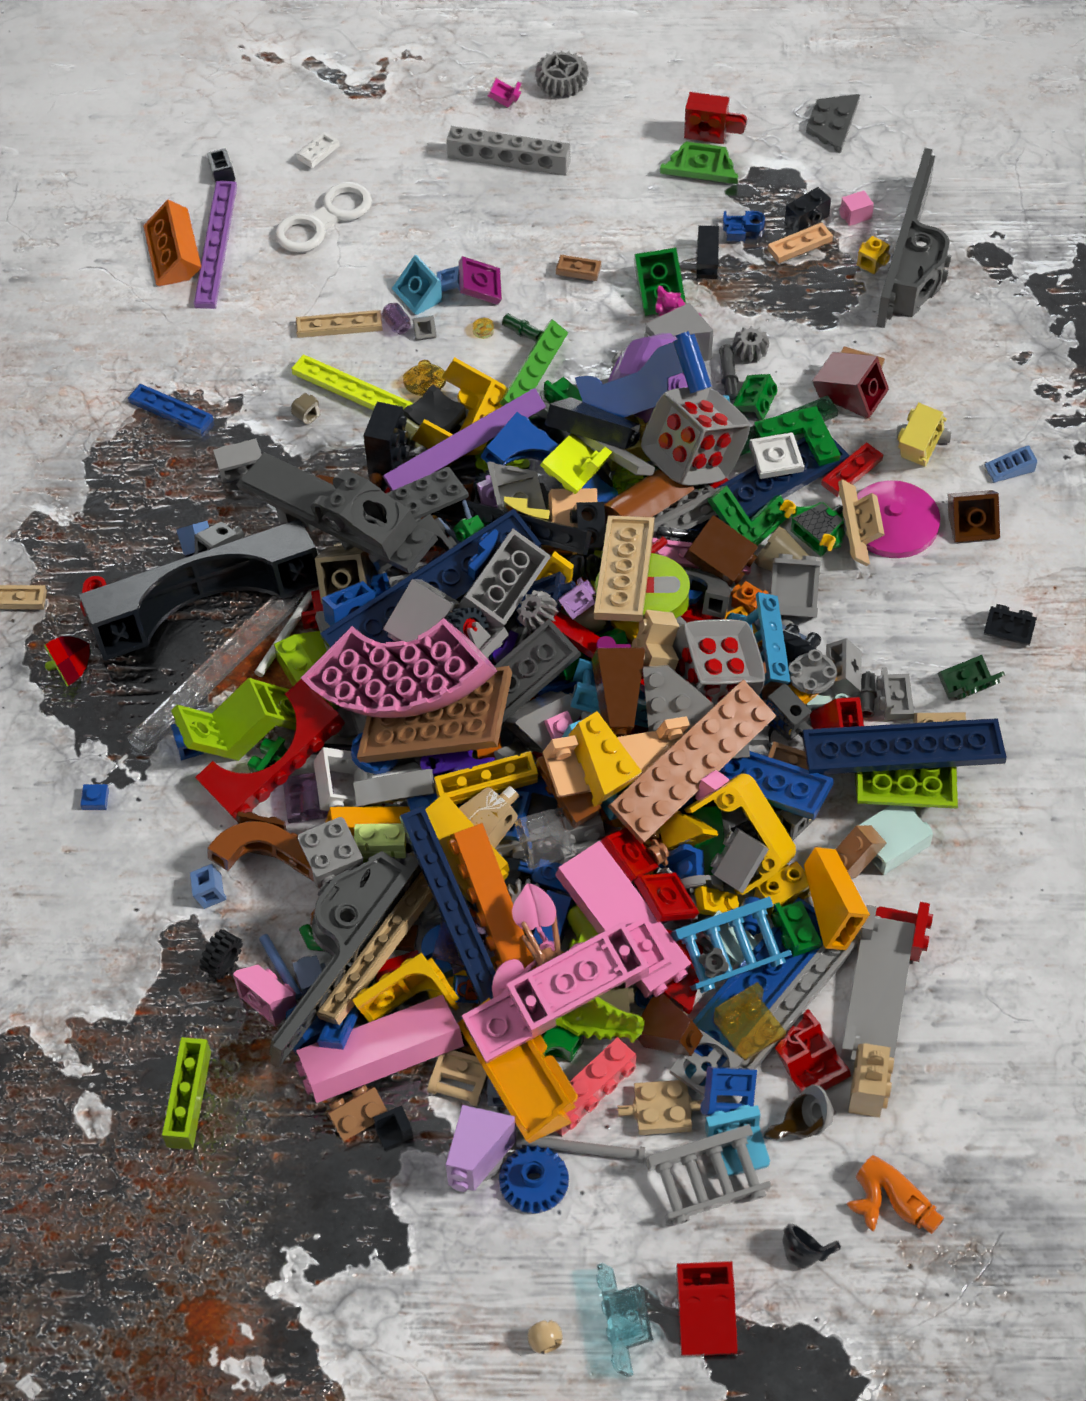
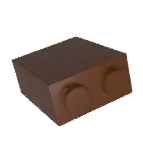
M713 515L692 543L684 558L699 569L719 577L731 587L733 582L738 585L745 575L742 572L745 565L750 568L757 558V555L754 553L758 546Z

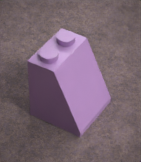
M462 1105L446 1161L448 1185L462 1192L467 1191V1189L472 1191L477 1189L516 1141L515 1116Z

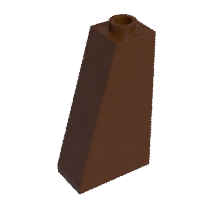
M644 647L597 648L592 658L600 715L616 737L630 735L634 727L645 656Z

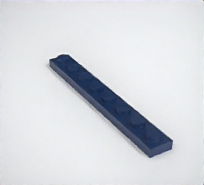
M424 806L400 815L399 818L481 1005L488 998L493 999L492 983L496 971Z

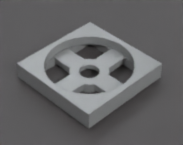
M700 1030L703 1037L699 1045L707 1044L713 1050L705 1057H701L695 1052L691 1057L681 1055L671 1067L670 1074L704 1097L705 1087L700 1086V1084L706 1078L707 1071L702 1070L701 1065L708 1062L712 1067H717L716 1063L724 1055L729 1060L730 1068H739L743 1063V1059ZM686 1060L696 1066V1072L691 1079L687 1077L684 1071L683 1064Z

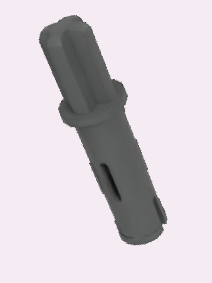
M725 344L719 348L723 373L721 383L724 385L725 395H729L730 399L735 400L738 395L737 383L739 379L735 372L733 347Z

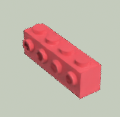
M618 1037L570 1081L578 1098L574 1103L576 1108L566 1113L572 1123L556 1130L561 1136L574 1129L583 1116L593 1111L601 1099L611 1094L618 1083L624 1078L629 1077L636 1069V1053Z

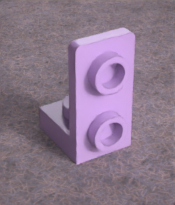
M581 577L577 580L578 585L558 599L572 619L594 605L596 601L594 587L589 580L584 582Z

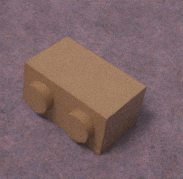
M872 825L855 826L836 848V851L849 876L857 878L887 843Z

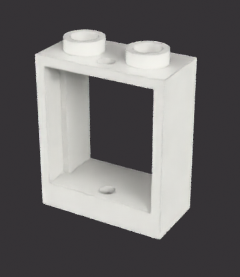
M323 747L314 759L320 810L329 811L330 807H357L355 797L333 794L330 771L353 774L354 782L371 779V773L357 767L352 760L351 751Z

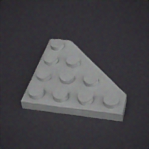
M670 666L643 667L649 732L656 731L664 720L687 716L690 726L685 730L684 735L715 706L714 703L678 675ZM749 743L733 758L750 757Z

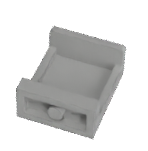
M779 554V558H773L770 595L778 596L780 615L817 618L821 561H816V556H802V560L793 559L791 554Z

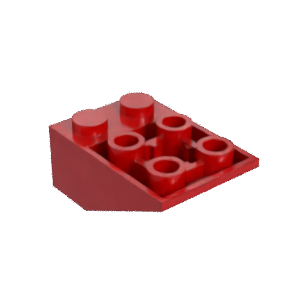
M732 1261L677 1263L676 1285L681 1356L738 1354Z

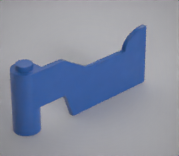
M689 331L676 335L677 340L658 347L644 366L636 373L602 384L601 380L594 376L575 377L582 401L624 418L655 407L660 397L669 391V377L684 373L690 394L712 387L695 334L690 335Z

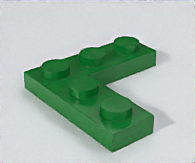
M817 406L754 422L753 428L758 438L792 432L794 435L803 433L819 466L840 461L841 455Z
M727 485L719 488L707 500L721 521L757 546L787 519L784 515L785 511L779 510L784 502L781 495L774 496L751 519L748 518Z

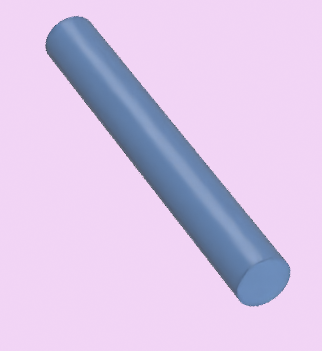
M268 934L262 935L259 940L284 984H288L295 991V998L299 999L302 993Z

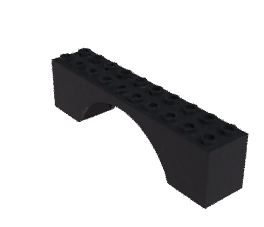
M300 519L84 592L79 594L93 637L103 661L149 646L152 635L166 618L178 609L201 598L230 591H259L283 599L318 587L315 558L318 554L316 546Z

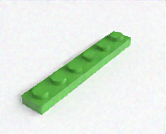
M553 319L544 328L499 402L502 406L536 388L565 340L568 332Z

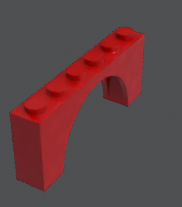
M302 679L285 693L295 711L296 732L292 744L281 759L270 767L253 773L228 771L212 761L195 777L236 821L238 812H252L259 803L266 801L274 789L284 784L289 775L296 769L301 768L306 760L314 752L319 751L331 736L339 733L345 724L339 713Z

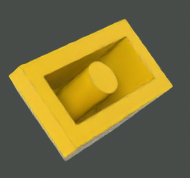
M681 811L674 813L659 828L662 843L671 851L682 844L694 846L718 836L717 830L693 815L682 814Z

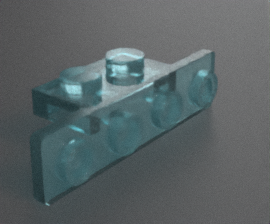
M600 1263L597 1265L598 1274L596 1279L603 1296L601 1307L608 1323L606 1334L613 1350V1355L611 1356L612 1365L617 1373L630 1377L633 1376L629 1348L653 1341L644 1289L641 1285L637 1284L618 1291L614 1269L604 1263Z

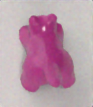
M658 286V300L655 311L659 313V317L686 304L680 297L681 293L667 292L662 286Z

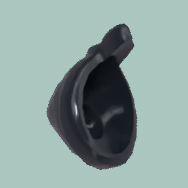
M789 1223L783 1229L782 1242L786 1259L791 1264H795L800 1268H808L817 1261L823 1262L830 1254L841 1249L839 1241L821 1246L808 1232L795 1224Z

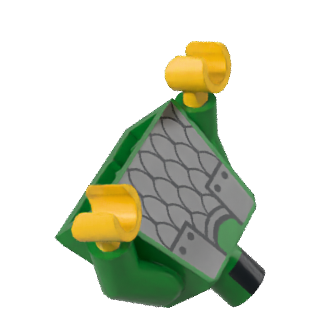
M784 500L779 510L785 511L784 515L786 518L792 517L790 531L820 557L827 551H832V549L842 546L845 535L842 505H837L831 509L825 503L820 502L816 505L798 507L792 501Z

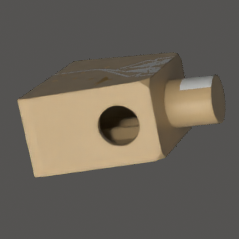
M508 786L500 795L490 787H487L459 807V809L474 826L483 823L490 844L496 848L518 818L511 804L520 796L511 786Z

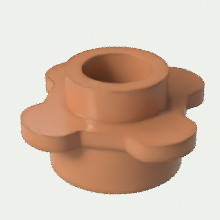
M652 839V845L647 850L658 865H668L667 857L669 856V851L663 843H658L656 839Z

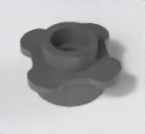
M713 948L711 953L699 956V963L704 966L706 970L705 975L708 978H713L716 973L720 971L725 972L729 968V964L726 962L720 948ZM714 960L716 965H712L711 962Z

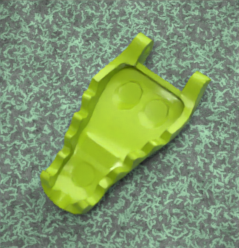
M597 997L556 1019V1025L569 1030L576 1036L584 1035L586 1038H590L592 1035H596L598 1040H601L603 1037L609 1040L613 1036L619 1038L627 1037L631 1043H634L642 1034L644 1020L637 1014L625 1012Z

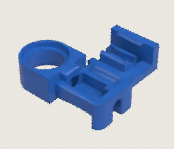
M745 211L743 216H727V212H723V231L726 232V241H745L746 232H759L764 228L765 216L759 211ZM753 219H757L760 221V223L753 224L750 221Z

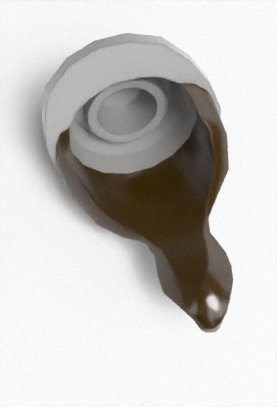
M817 1085L805 1088L787 1108L784 1121L781 1124L770 1126L763 1134V1137L772 1140H781L790 1135L806 1138L813 1135L817 1136L824 1132L833 1122L834 1113L831 1101L828 1099L825 1090Z

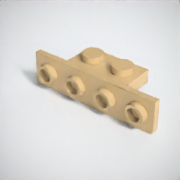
M841 480L838 482L839 496L842 500V513L846 521V534L850 543V555L853 560L868 566L870 561L866 544L885 535L877 495L870 493L858 500L856 487L845 480Z

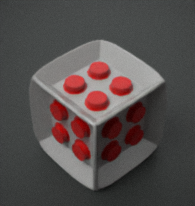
M688 387L672 389L665 392L656 403L645 428L641 447L647 457L659 469L679 484L693 486L715 483L725 479L733 470L748 438L750 424L733 404L713 389L707 388L690 394Z
M734 619L698 620L688 622L679 627L672 645L679 659L675 669L678 675L688 681L715 705L743 679L759 696L764 686L765 672L757 641L747 622Z

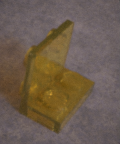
M758 982L717 1006L714 1012V1023L743 1061L748 1060L786 1035L784 1028L763 1003L764 989Z

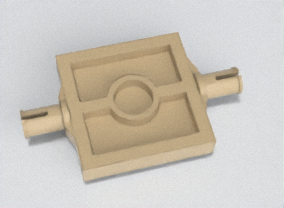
M680 1080L634 1083L635 1098L633 1105H618V1117L634 1115L638 1123L639 1135L692 1132V1111H701L700 1105L702 1100L692 1101L687 1085Z

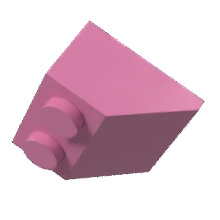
M254 965L236 970L233 973L239 997L275 1027L286 1018V1011L297 1005L295 991L288 984L282 985L270 969L264 970L261 966Z

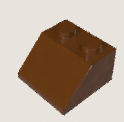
M993 490L947 494L948 517L954 542L1000 539L999 493Z

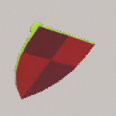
M61 636L44 645L52 659L45 663L46 670L51 671L57 668L66 686L71 685L82 676L89 660L90 643L72 636Z

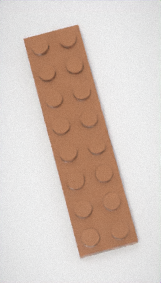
M743 679L612 801L608 808L641 844L644 843L700 790L699 784L701 779L712 771L721 770L776 715Z

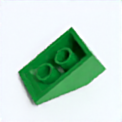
M676 247L634 254L636 279L645 317L659 314L655 311L658 300V286H662L667 292L681 293L680 297L686 303Z

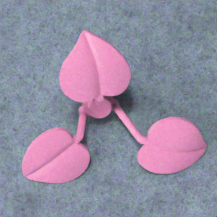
M528 883L514 902L512 909L513 919L522 929V921L526 922L530 930L537 928V932L543 941L539 945L541 950L551 947L552 951H555L554 942L548 941L541 926L547 927L555 922L556 907L544 890ZM580 942L578 944L573 945L569 950L584 942ZM517 959L504 962L497 969L493 979V998L508 991L507 983L528 973L537 965V962L534 960L525 969L523 964Z

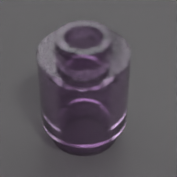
M389 303L384 307L382 318L391 330L399 335L406 333L410 329L411 323L410 318L398 303Z

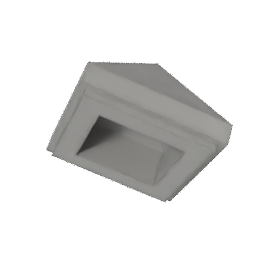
M434 315L412 318L415 340L437 337Z

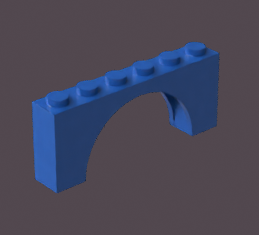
M516 412L485 448L481 458L486 462H494L500 465H506L519 459L543 461L560 444L549 438L543 430H539L527 417ZM596 473L582 487L597 488V502H604V504L619 495L614 487L606 484Z

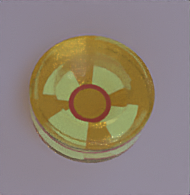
M489 318L475 320L473 323L474 335L481 339L491 337L494 333L493 321Z

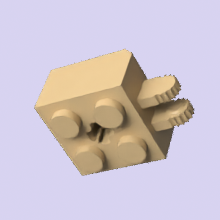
M866 1043L858 1045L853 1066L848 1113L880 1118L882 1108L887 1109L892 1085L890 1079L894 1067V1058L890 1057L891 1047Z

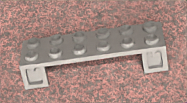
M866 905L870 916L862 928L840 1057L842 1060L853 1062L855 1061L858 1045L863 1043L891 1047L890 1057L894 1058L915 924L875 916L877 907Z

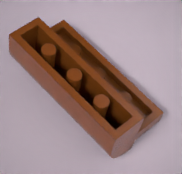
M658 469L653 475L645 477L604 504L605 525L607 524L608 516L654 517L695 489L693 486L675 482L661 469Z

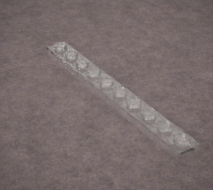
M298 593L283 599L273 595L127 737L128 743L146 755L172 730L171 725L175 724V719L171 710L176 705L192 709L198 705L299 606L304 598V594Z

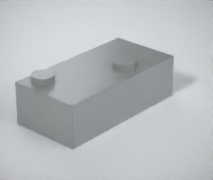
M512 529L457 608H477V610L483 612L481 616H486L487 619L484 623H488L489 627H503L551 556L515 529Z

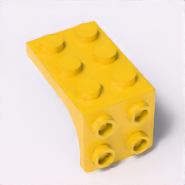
M423 953L405 960L400 968L392 973L383 975L379 982L370 988L361 990L357 997L352 999L356 1007L369 1022L380 1019L422 991L439 992L445 996L455 1011L459 1009L456 1003L459 997L432 957L427 960Z

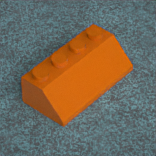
M167 199L143 225L154 277L158 286L189 281L201 268L188 208Z

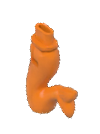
M872 1155L858 1171L856 1179L863 1187L866 1198L849 1201L847 1205L853 1212L864 1216L865 1223L871 1231H875L879 1217V1208L882 1201L881 1188H884L895 1212L906 1222L916 1225L918 1229L923 1227L932 1234L944 1220V1217L935 1211L937 1207L935 1205L932 1206L931 1202L896 1168L879 1157Z

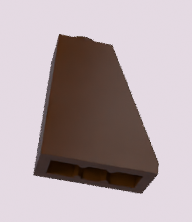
M662 993L657 997L653 995L641 1017L644 1020V1028L642 1034L637 1039L645 1048L691 1057L699 1045L703 1034L695 1023Z

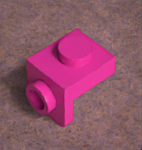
M496 78L492 83L488 97L509 108L513 101L517 102L521 95V91H519L521 83L517 82L514 87H511Z

